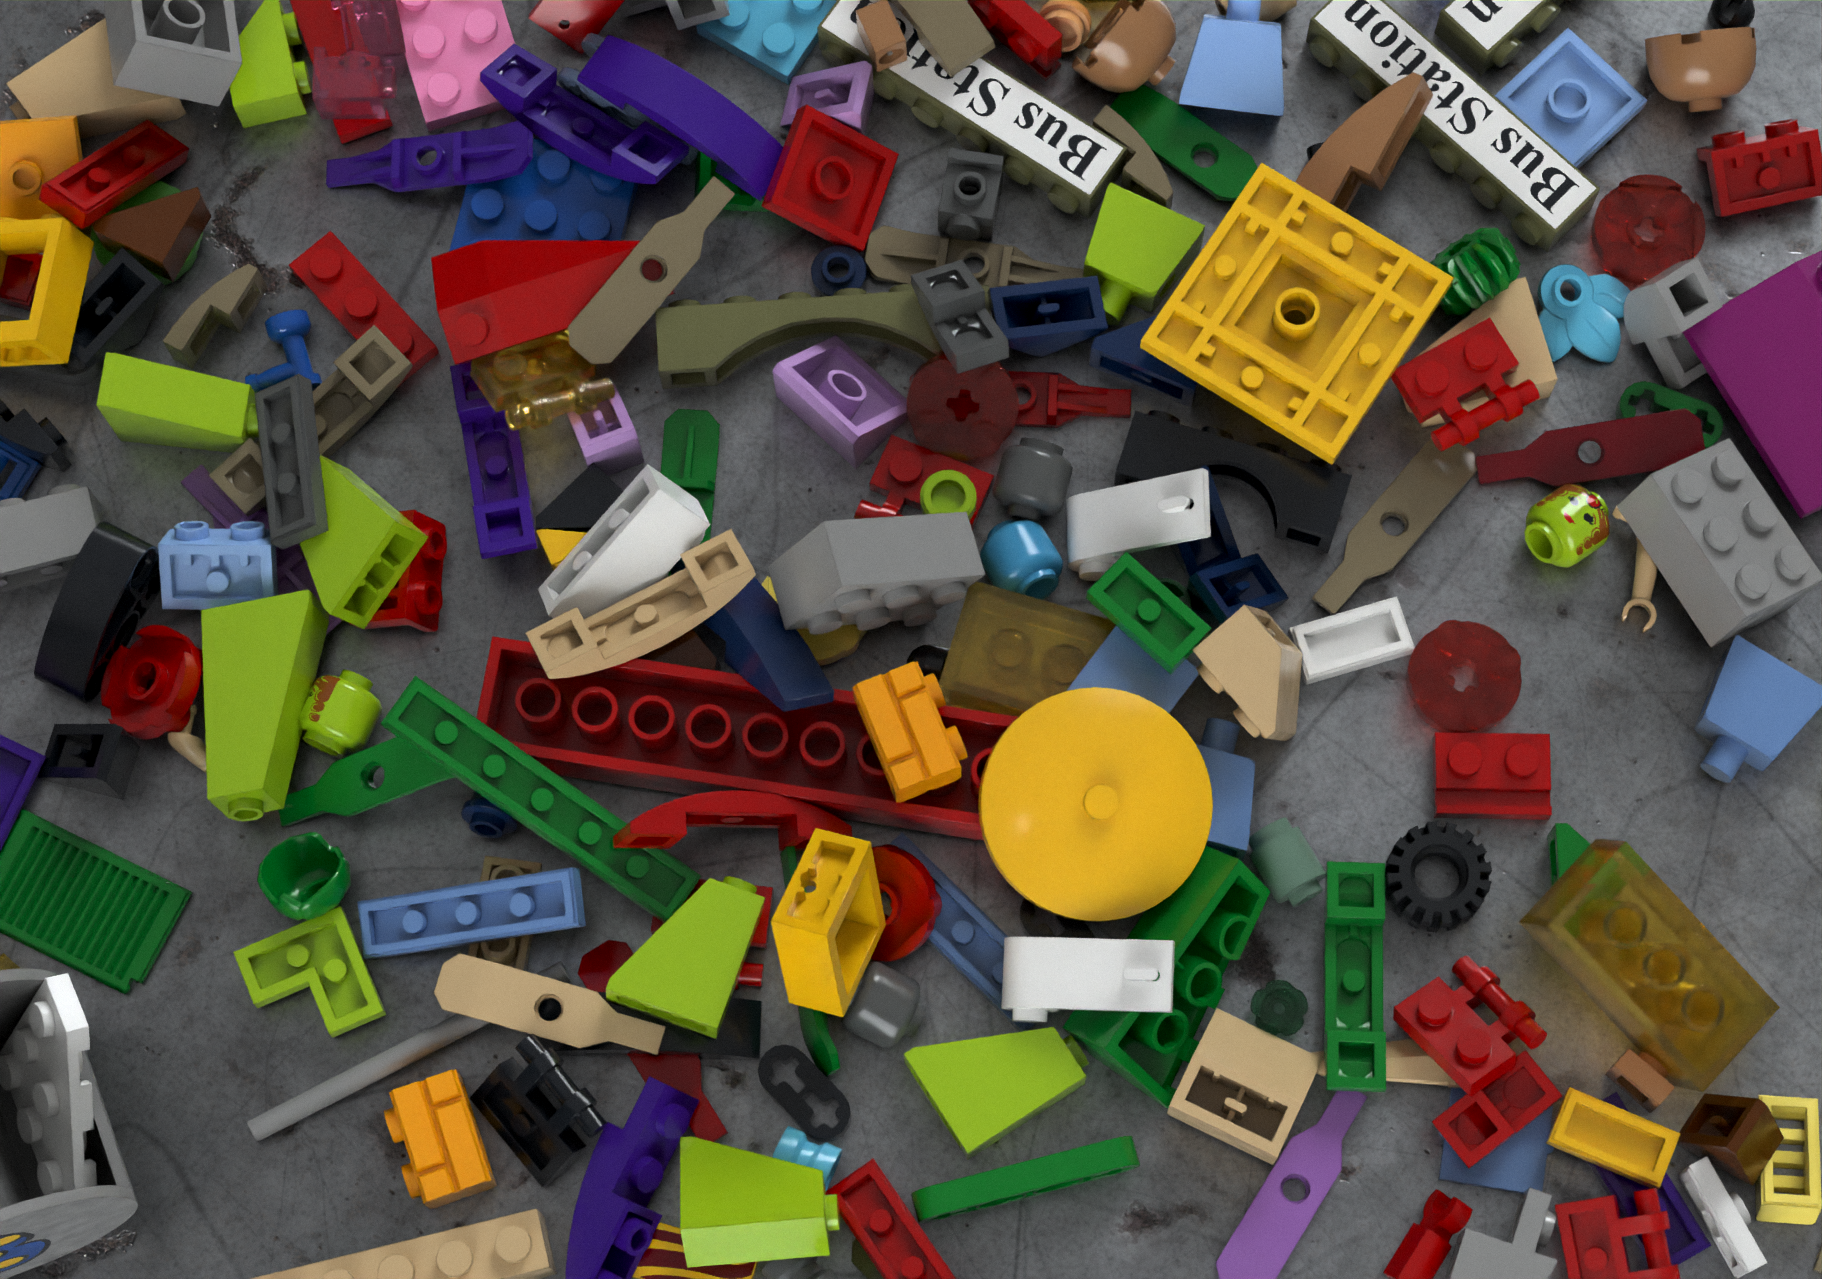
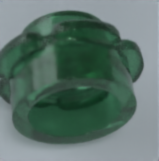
M1273 980L1267 983L1265 989H1259L1254 993L1251 999L1250 1010L1256 1016L1255 1024L1258 1028L1275 1036L1277 1033H1282L1283 1036H1291L1302 1028L1304 1024L1303 1015L1308 1011V1002L1304 993L1293 987L1290 982ZM1282 1004L1285 1008L1284 1013H1275L1274 1006Z

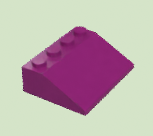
M1822 250L1791 264L1723 304V307L1682 332L1800 519L1822 509Z

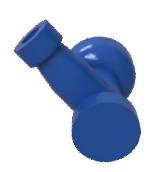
M290 310L270 317L265 321L268 337L273 342L282 344L287 363L272 367L259 375L254 373L246 376L245 383L251 385L254 392L257 393L300 374L311 380L312 391H314L322 383L320 374L313 372L304 342V337L308 335L311 329L307 311Z

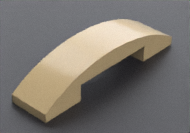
M732 529L680 554L686 567L685 569L608 608L583 619L580 611L575 607L526 632L548 678L559 679L585 675L628 662L682 636L720 610L756 575L752 564Z

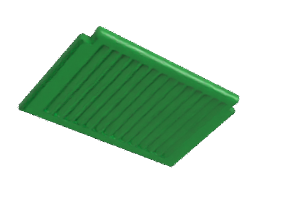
M24 809L20 812L0 850V933L123 994H127L130 991L133 980L141 984L144 983L193 893Z

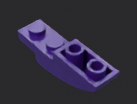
M649 1076L624 1128L607 1121L608 1124L603 1129L593 1150L575 1206L568 1241L565 1279L632 1278L644 1252L651 1244L653 1234L663 1216L648 1208L647 1205L655 1189L662 1181L664 1171L680 1141V1137L686 1132L690 1119L700 1100Z

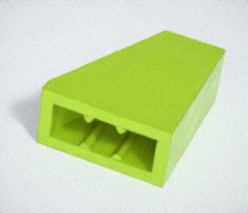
M106 352L96 406L120 441L234 453L249 438L253 441L255 437L259 438L255 392L251 385L118 353Z
M320 455L329 531L300 542L323 608L330 615L365 629L424 545L428 536L350 469Z
M725 876L723 882L709 878L610 977L606 987V1000L716 1039L762 915L765 897L755 894L757 887L742 879Z
M1055 1027L913 1047L904 1053V1063L967 1160L1085 1085L1086 1074L1082 1068L1089 1065L1086 1056L1071 1035L1062 1039Z
M693 1136L680 1137V1232L687 1268L830 1255L829 1231L840 1230L837 1194L826 1195L822 1170Z

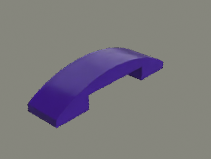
M607 35L579 73L577 81L621 110L627 104L631 105L717 162L715 172L761 202L766 195L783 146L753 118L697 77L651 51L623 39Z
M516 44L510 46L480 72V81L519 122L556 150L600 173L628 182L657 184L689 154L688 145L649 122L644 121L633 130L556 85L557 68Z
M499 356L450 366L456 408L461 423L474 502L472 507L481 558L487 559L537 549L538 544L531 493L505 357Z

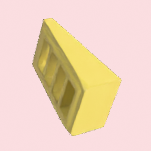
M1759 1095L1758 1099L1768 1106L1774 1119L1804 1121V1129L1779 1128L1784 1137L1780 1144L1803 1145V1152L1780 1150L1774 1152L1755 1182L1756 1220L1773 1223L1814 1224L1822 1209L1818 1099ZM1773 1168L1803 1170V1176L1773 1175ZM1774 1192H1779V1193H1792V1194H1777V1193H1774Z

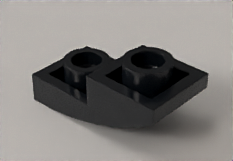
M0 399V441L44 467L64 472L71 466V463L60 450L68 442L47 417L37 423L25 408L14 415Z

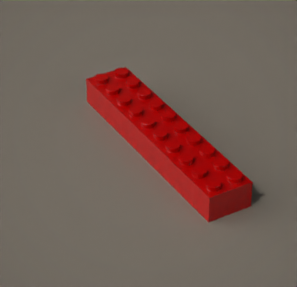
M492 636L476 716L482 723L557 775L685 795L729 790L765 792L806 802L840 819L982 841L984 839L979 822L978 801L983 770L999 737L1018 717L951 706L938 708L937 710L945 729L954 725L957 727L967 752L968 758L959 761L961 765V778L937 789L928 790L926 793L904 802L896 803L855 703L853 691L833 688V702L783 712L739 674L638 658L585 675L549 679L530 642Z

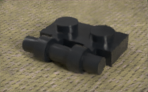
M530 1034L515 1048L528 1063V1066L523 1070L514 1057L498 1064L469 1099L541 1187H544L556 1180L586 1147L572 1127L577 1123L585 1134L592 1138L601 1132L608 1123L594 1107L597 1104V1100L588 1089L583 1088L580 1090L562 1069L561 1066L564 1060L554 1048L546 1049L534 1034ZM542 1083L547 1086L561 1103V1107L558 1110L539 1089Z

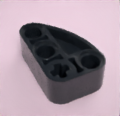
M106 521L100 522L93 529L75 559L54 604L34 670L36 679L84 704H88L95 699L101 691L103 676L113 654L121 645L128 646L161 590L159 550L156 546Z

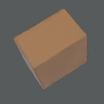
M880 0L856 10L857 30L876 71L880 72L906 61V39L888 1Z

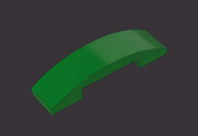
M1327 861L1323 937V1035L1326 1090L1385 1092L1386 1032H1384L1385 863Z

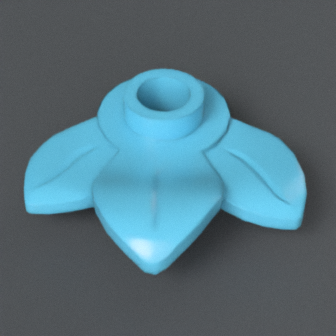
M1562 264L1549 269L1542 276L1538 285V299L1543 308L1538 317L1552 362L1561 359L1572 347L1593 360L1605 363L1614 361L1621 342L1620 326L1617 319L1624 317V302L1627 295L1631 292L1629 288L1611 275L1599 274L1588 276L1582 269L1570 264ZM1563 282L1571 284L1574 288L1575 295L1572 301L1564 299L1560 293V287Z

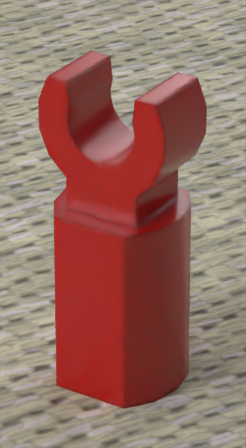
M1436 1189L1425 1203L1423 1219L1420 1224H1412L1383 1273L1390 1279H1433L1452 1248L1448 1242L1455 1233L1459 1232L1467 1224L1473 1209L1453 1196L1450 1199L1440 1190Z

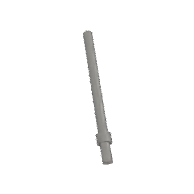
M561 961L536 973L537 975L565 983L571 982ZM456 1014L247 1121L250 1131L256 1141L259 1142L490 1023Z

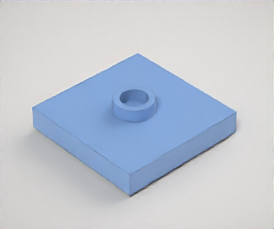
M1569 28L1561 33L1495 95L1500 102L1577 169L1585 164L1645 107L1647 102L1644 96Z

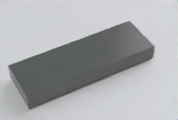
M300 374L254 393L270 540L272 545L283 550L329 531L312 384L310 379Z

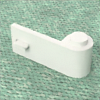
M1204 468L1081 493L1066 499L1068 568L1079 572L1080 579L1098 581L1125 552L1133 553L1211 537L1208 470ZM1194 502L1193 507L1190 509V504Z
M1007 937L1004 939L1001 1009L1012 1011V1021L1021 1023H1047L1048 1013L1059 1012V1009L1172 1013L1175 941ZM1158 972H1159V973H1160V978H1159L1157 981H1153V980H1156V979L1158 978V975H1159Z

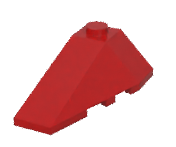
M482 240L431 257L437 312L455 365L473 362L568 330L569 324L640 241ZM646 260L642 265V274L646 279L656 281L662 274V268L657 261ZM673 289L668 296L676 294L675 290Z

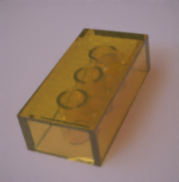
M977 581L968 588L939 681L946 705L1019 717L1035 704L1053 695L1065 692L1116 625L1107 618Z
M1596 838L1519 921L1528 933L1638 1050L1651 1055L1665 1067L1669 1074L1666 1079L1673 1086L1704 1092L1780 1008L1626 841Z

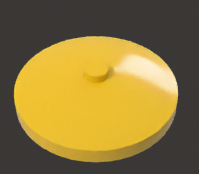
M1091 687L1069 690L1053 695L1026 710L1007 727L992 748L986 761L979 788L978 810L982 836L987 850L1002 876L1019 894L1037 907L1052 914L1073 920L1100 922L1122 919L1142 913L1168 898L1184 883L1199 862L1205 849L1212 822L1213 799L1210 778L1203 757L1188 732L1174 717L1155 703L1139 695L1112 688Z

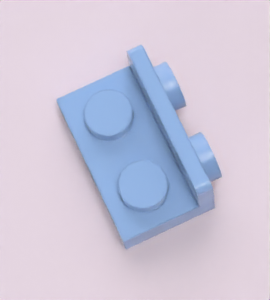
M186 521L176 524L158 543L162 609L205 610L277 596V546L271 544L269 529H265V524L257 521L234 523L230 526V529H209V524L203 521Z

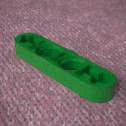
M1123 1136L928 1186L912 1192L911 1197L918 1223H929L1120 1174L1139 1167L1140 1161L1133 1137Z

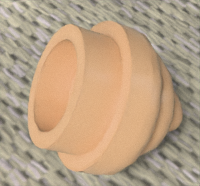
M1049 0L1040 9L1039 14L1063 34L1062 52L1076 49L1088 38L1091 29V16L1087 8L1079 1Z

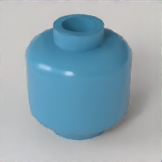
M1006 520L997 524L988 533L987 540L980 552L983 569L1004 600L1015 603L1021 602L1026 605L1035 604L1048 597L1059 584L1063 559L1042 526L1037 522L1030 520Z

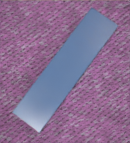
M901 832L890 844L909 852L926 867L942 900L941 913L936 918L934 929L927 941L1019 1032L1032 1030L1038 1023L1012 1021V1011L1001 1009L1004 939L1008 936ZM886 892L881 893V895L889 903H891L892 900L890 896Z
M574 867L357 902L363 959H378L586 926L580 869Z

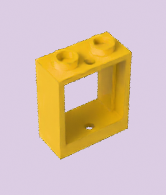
M44 214L41 216V219L31 220L0 217V288L8 255L43 253L29 320L0 322V367L67 364L69 361L94 241L62 215Z
M815 828L771 920L789 1003L844 1017L886 926L870 841ZM807 886L816 887L813 892L809 893L805 892L804 888Z

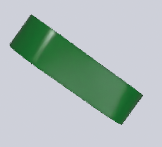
M1641 381L1633 383L1625 389L1616 405V419L1635 417L1636 408L1631 405H1637L1641 398L1650 401L1649 410L1652 413L1686 408L1703 421L1702 430L1706 432L1703 433L1705 449L1715 445L1722 435V417L1714 406L1652 382Z

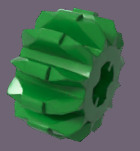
M1479 228L1472 234H1465L1460 240L1450 243L1449 247L1444 251L1437 253L1435 259L1429 262L1454 277L1451 287L1439 303L1446 315H1464L1471 309H1478L1485 302L1494 300L1497 294L1508 289L1509 284L1517 279L1521 263L1515 255L1516 250L1507 237H1503L1498 228Z

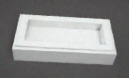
M1397 596L1290 627L1288 630L1290 640L1302 653L1301 674L1305 685L1413 654L1415 650Z

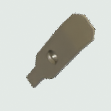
M713 176L682 213L657 221L569 324L570 346L591 364L611 363L699 260L705 229L735 193ZM646 260H655L660 264L662 274L658 280L650 281L643 276L642 265Z
M886 225L870 233L863 258L866 269L873 279L897 285L911 284V275L955 261H965L969 257H978L984 262L983 269L978 273L972 274L980 285H989V288L1083 277L1084 270L1033 260L1016 246L972 240L965 241L945 236L920 234Z
M1431 438L1348 533L1343 562L1314 594L1312 599L1331 615H1335L1365 580L1392 571L1450 501L1477 472L1475 454L1459 443L1441 452L1437 449ZM1390 517L1398 518L1403 523V532L1396 536L1387 534L1382 526L1384 520Z

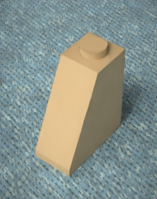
M106 18L6 83L17 102L9 106L17 120L77 115L80 139L132 129L145 120H149L153 124L177 120L186 114L179 98L113 85Z
M1526 277L1512 281L1508 289L1497 294L1494 300H1489L1482 304L1416 356L1422 355L1490 317L1519 362L1517 371L1503 378L1507 385L1513 388L1530 379L1538 389L1540 398L1537 400L1550 397L1558 380ZM1481 390L1459 403L1462 408L1469 412L1489 401L1485 392ZM1403 398L1407 411L1409 413H1412L1410 407ZM1437 414L1421 423L1420 426L1422 429L1445 422L1441 415Z

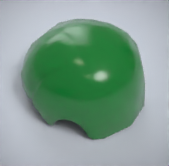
M309 832L289 837L273 847L259 864L257 882L270 904L278 913L295 920H311L323 916L339 905L351 886L350 864L338 846L332 847L320 834Z

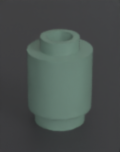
M1286 817L1268 824L1249 837V845L1253 850L1249 857L1278 904L1289 900L1293 907H1297L1323 891L1319 882L1326 877L1327 873L1300 828H1293Z

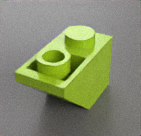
M264 0L239 35L242 65L229 87L233 107L243 128L307 114L303 94L312 93L305 61L296 62L293 46L302 44L295 13L285 14L280 0Z

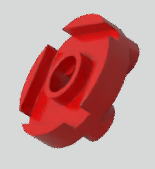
M150 625L135 633L142 638L137 640L130 649L121 645L113 654L105 670L101 685L102 706L110 709L112 719H108L110 724L121 726L130 736L143 740L157 738L165 732H181L187 726L191 714L190 707L198 692L201 675L203 674L202 649L196 647L189 637L170 627ZM149 679H155L150 689L147 690L146 687Z
M884 844L872 847L880 894L886 892L890 896L892 912L890 916L884 913L886 926L871 959L887 962L898 960L913 953L927 941L934 929L936 918L941 913L942 900L936 891L935 883L929 871L915 856L895 845Z

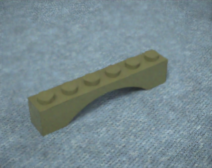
M912 284L897 285L890 288L889 292L867 293L860 288H845L836 291L833 296L811 297L810 294L805 292H789L780 295L778 300L756 301L751 296H732L726 298L723 303L701 305L696 300L682 299L673 301L668 304V307H661L655 311L658 371L663 389L718 386L739 367L764 352L794 341L824 336L833 337L835 335L838 337H859L887 343L916 355L929 365L953 368L931 330ZM981 285L985 291V308L991 315L987 293L989 285ZM990 363L981 367H994V363Z

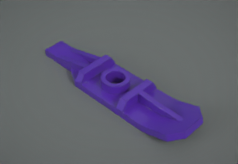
M514 121L488 129L393 139L377 151L348 158L327 160L326 185L329 188L375 183L397 193L484 183L522 174L533 159V132L521 122ZM431 151L437 152L433 163L426 166L420 165V161L425 154Z

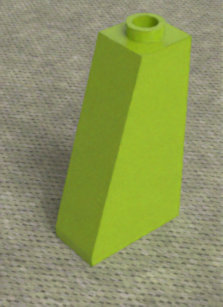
M309 589L201 610L207 799L229 819L253 821L261 818L264 812L284 808L303 731L299 716L316 678L329 625V613Z

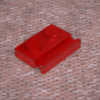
M968 0V4L985 28L1045 81L1061 67V63L1058 60L1062 55L1063 34L1024 0Z
M1435 732L1432 738L1433 790L1435 793L1434 818L1550 819L1552 816V806H1550V734Z

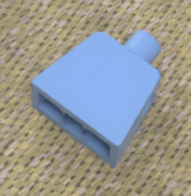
M1228 0L1226 16L1204 14L1180 91L1179 104L1283 116L1281 24L1259 20L1262 0Z

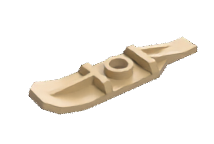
M461 953L442 964L434 990L441 1008L445 1011L527 1034H534L541 1038L580 1049L612 1042L658 1055L666 1026L617 1013L597 991ZM547 999H555L561 1005V1013L553 1021H546L539 1014L541 1003Z

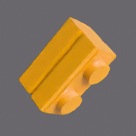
M913 661L892 669L886 674H880L859 682L852 687L855 703L896 803L904 802L922 795L928 790L937 789L961 778V765L959 761L968 758L967 752L957 727L954 725L945 729L937 709L945 706L946 702L934 673L923 676L918 661Z
M456 1069L445 1071L428 1077L423 1081H416L389 1092L393 1107L384 1110V1116L393 1142L396 1144L404 1141L411 1163L402 1165L401 1170L412 1199L422 1197L424 1205L429 1209H435L497 1186L463 1078Z

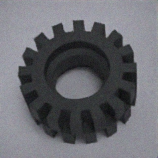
M1437 821L1427 822L1425 827L1420 829L1418 826L1408 830L1403 838H1399L1386 861L1385 897L1387 902L1392 900L1395 905L1393 912L1399 918L1402 915L1410 919L1408 925L1416 929L1419 925L1427 926V932H1437L1439 928L1445 927L1447 931L1456 929L1460 923H1466L1474 916L1489 892L1492 882L1489 881V875L1492 872L1491 862H1486L1484 858L1487 851L1482 843L1476 846L1472 841L1475 835L1467 829L1464 834L1456 831L1457 824L1447 822L1445 827L1437 826ZM1440 856L1453 863L1459 875V884L1456 891L1443 898H1434L1422 892L1415 880V869L1420 861L1427 857Z

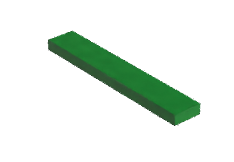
M414 676L381 722V726L663 923L681 907L701 878L700 874L664 849L614 848L613 836L625 827L627 823L417 676Z

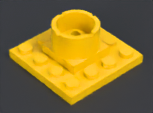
M1261 162L1142 337L1140 348L1333 465L1451 287L1454 277Z

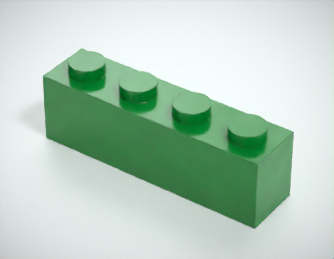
M1205 846L1199 862L1184 883L1168 898L1146 910L1126 938L1175 941L1172 1013L1074 1010L1062 1028L1095 1059L1168 1109L1177 1090L1171 1087L1182 1061L1190 1063L1199 1044V1041L1193 1038L1208 1006L1216 1010L1225 991L1221 987L1225 969L1230 960H1239L1271 891L1240 859ZM1158 972V974H1159V975H1158V978H1157L1156 980H1153V981H1157V980L1160 978V973H1159V972Z

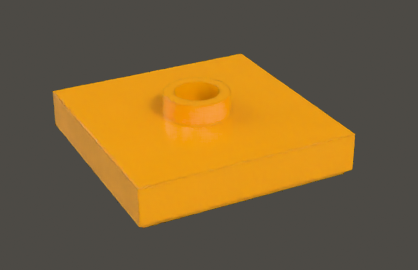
M77 115L0 121V217L31 220L41 219V216L44 214L61 215L40 201L39 196L44 183L83 160Z

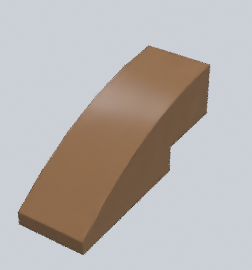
M1413 72L1387 87L1356 110L1326 139L1305 165L1295 183L1345 213L1362 183L1382 191L1433 97V93L1424 77Z

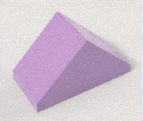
M860 61L792 77L780 127L789 131L797 109L807 104L865 135L874 100L872 65L866 61Z
M615 384L563 402L587 468L594 463L609 476L645 462L636 430Z

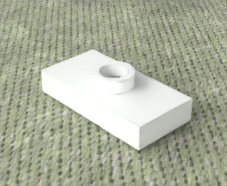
M1708 1157L1702 1158L1679 1172L1680 1176L1678 1178L1734 1277L1740 1278L1766 1264L1765 1257L1746 1226L1751 1223V1217L1744 1202L1736 1192L1733 1191L1728 1194Z

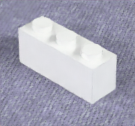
M647 464L538 588L548 615L554 619L577 607L583 619H586L667 578L669 571L680 560V554L698 546L704 538L706 529L710 526L699 501Z

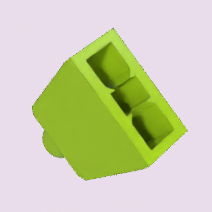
M1111 182L1106 189L1087 251L1083 277H1098L1107 324L1118 325L1129 304L1147 312H1153L1199 253L1203 243L1205 225Z

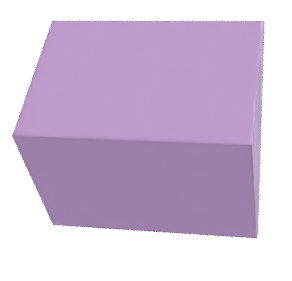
M837 335L778 362L772 371L776 397L855 469L913 412L912 408L908 405V400Z

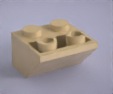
M1243 605L1192 650L1202 661L1196 669L1204 681L1216 693L1219 694L1224 691L1233 698L1239 706L1233 711L1234 716L1254 738L1261 735L1265 739L1288 741L1296 734L1302 653L1267 611Z
M1216 1008L1172 1098L1167 1115L1274 1165L1323 1058Z

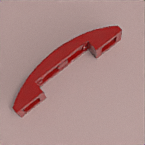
M744 790L713 791L681 797L642 813L613 836L614 848L670 849L687 835V827L778 828L779 851H783L787 846H795V851H805L815 828L852 837V826L819 807L786 796Z

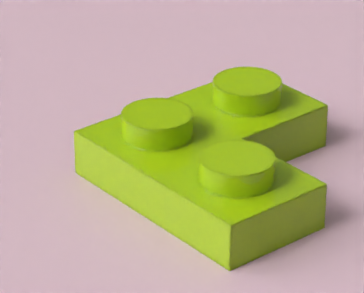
M341 906L321 917L307 920L233 952L253 1004L257 1008L310 986L328 1033L332 1038L386 1015L346 913Z

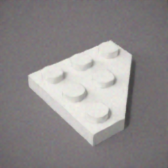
M68 973L44 979L0 1052V1084L6 1091L10 1090L18 1110L17 1127L23 1141L27 1144L30 1143L38 1162V1182L44 1195L97 1186L96 1162L92 1159L84 1160V1153L87 1147L86 1131L94 1129L92 1083L88 1080L80 1081L83 1067L82 1051L90 1050L89 1025Z

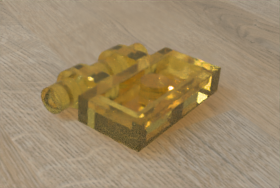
M568 330L472 359L470 376L496 413L506 410V422L512 431L527 426L536 430L551 425L553 418L573 411L578 415L597 409L598 403L613 399L615 396L611 380L605 377L595 381L597 365L591 364L570 346Z

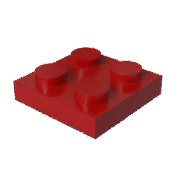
M806 104L796 111L761 206L834 245L847 246L860 253L865 249L899 154Z

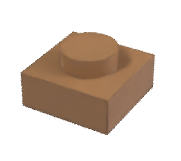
M1630 1048L1619 1057L1605 1074L1649 1113L1660 1106L1675 1088L1666 1080L1669 1074L1660 1062L1645 1052H1640L1637 1055Z

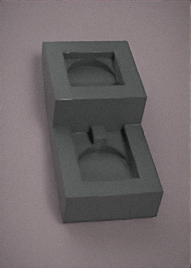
M963 260L911 275V284L922 311L939 345L957 374L1009 358L1008 339L986 310L985 291Z

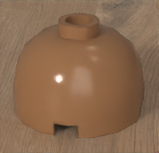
M1119 0L1084 43V46L1088 49H1093L1085 63L1076 56L1072 63V68L1100 89L1114 93L1134 91L1147 80L1156 86L1168 74L1175 63V60L1169 56V53L1176 41V23L1169 7L1162 0H1134L1132 3L1127 0Z
M1754 28L1713 29L1699 31L1700 33L1684 35L1678 33L1645 39L1646 62L1650 79L1658 92L1669 100L1688 102L1689 113L1722 109V98L1739 93L1749 83L1755 69L1757 48Z

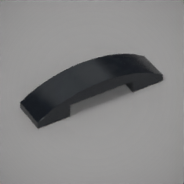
M598 992L617 1013L666 1026L658 1054L701 1055L702 1059L760 1060L762 1001L731 998L718 1036L714 1039L607 1001L606 992ZM547 999L539 1007V1014L546 1021L557 1019L561 1013V1005L555 999ZM536 1036L546 1049L552 1047L560 1056H587V1053L652 1054L612 1042L580 1049Z

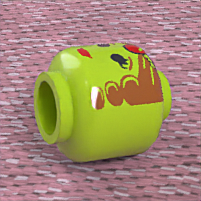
M1565 484L1531 506L1528 510L1526 529L1524 531L1526 543L1531 552L1540 561L1558 567H1571L1607 542L1610 534L1608 507L1597 493L1589 491L1580 485Z
M345 669L342 670L339 677L323 675L317 678L308 693L299 716L300 725L303 731H305L302 739L312 747L337 758H344L347 752L354 753L364 749L382 713L380 701L370 692L373 683L367 678Z

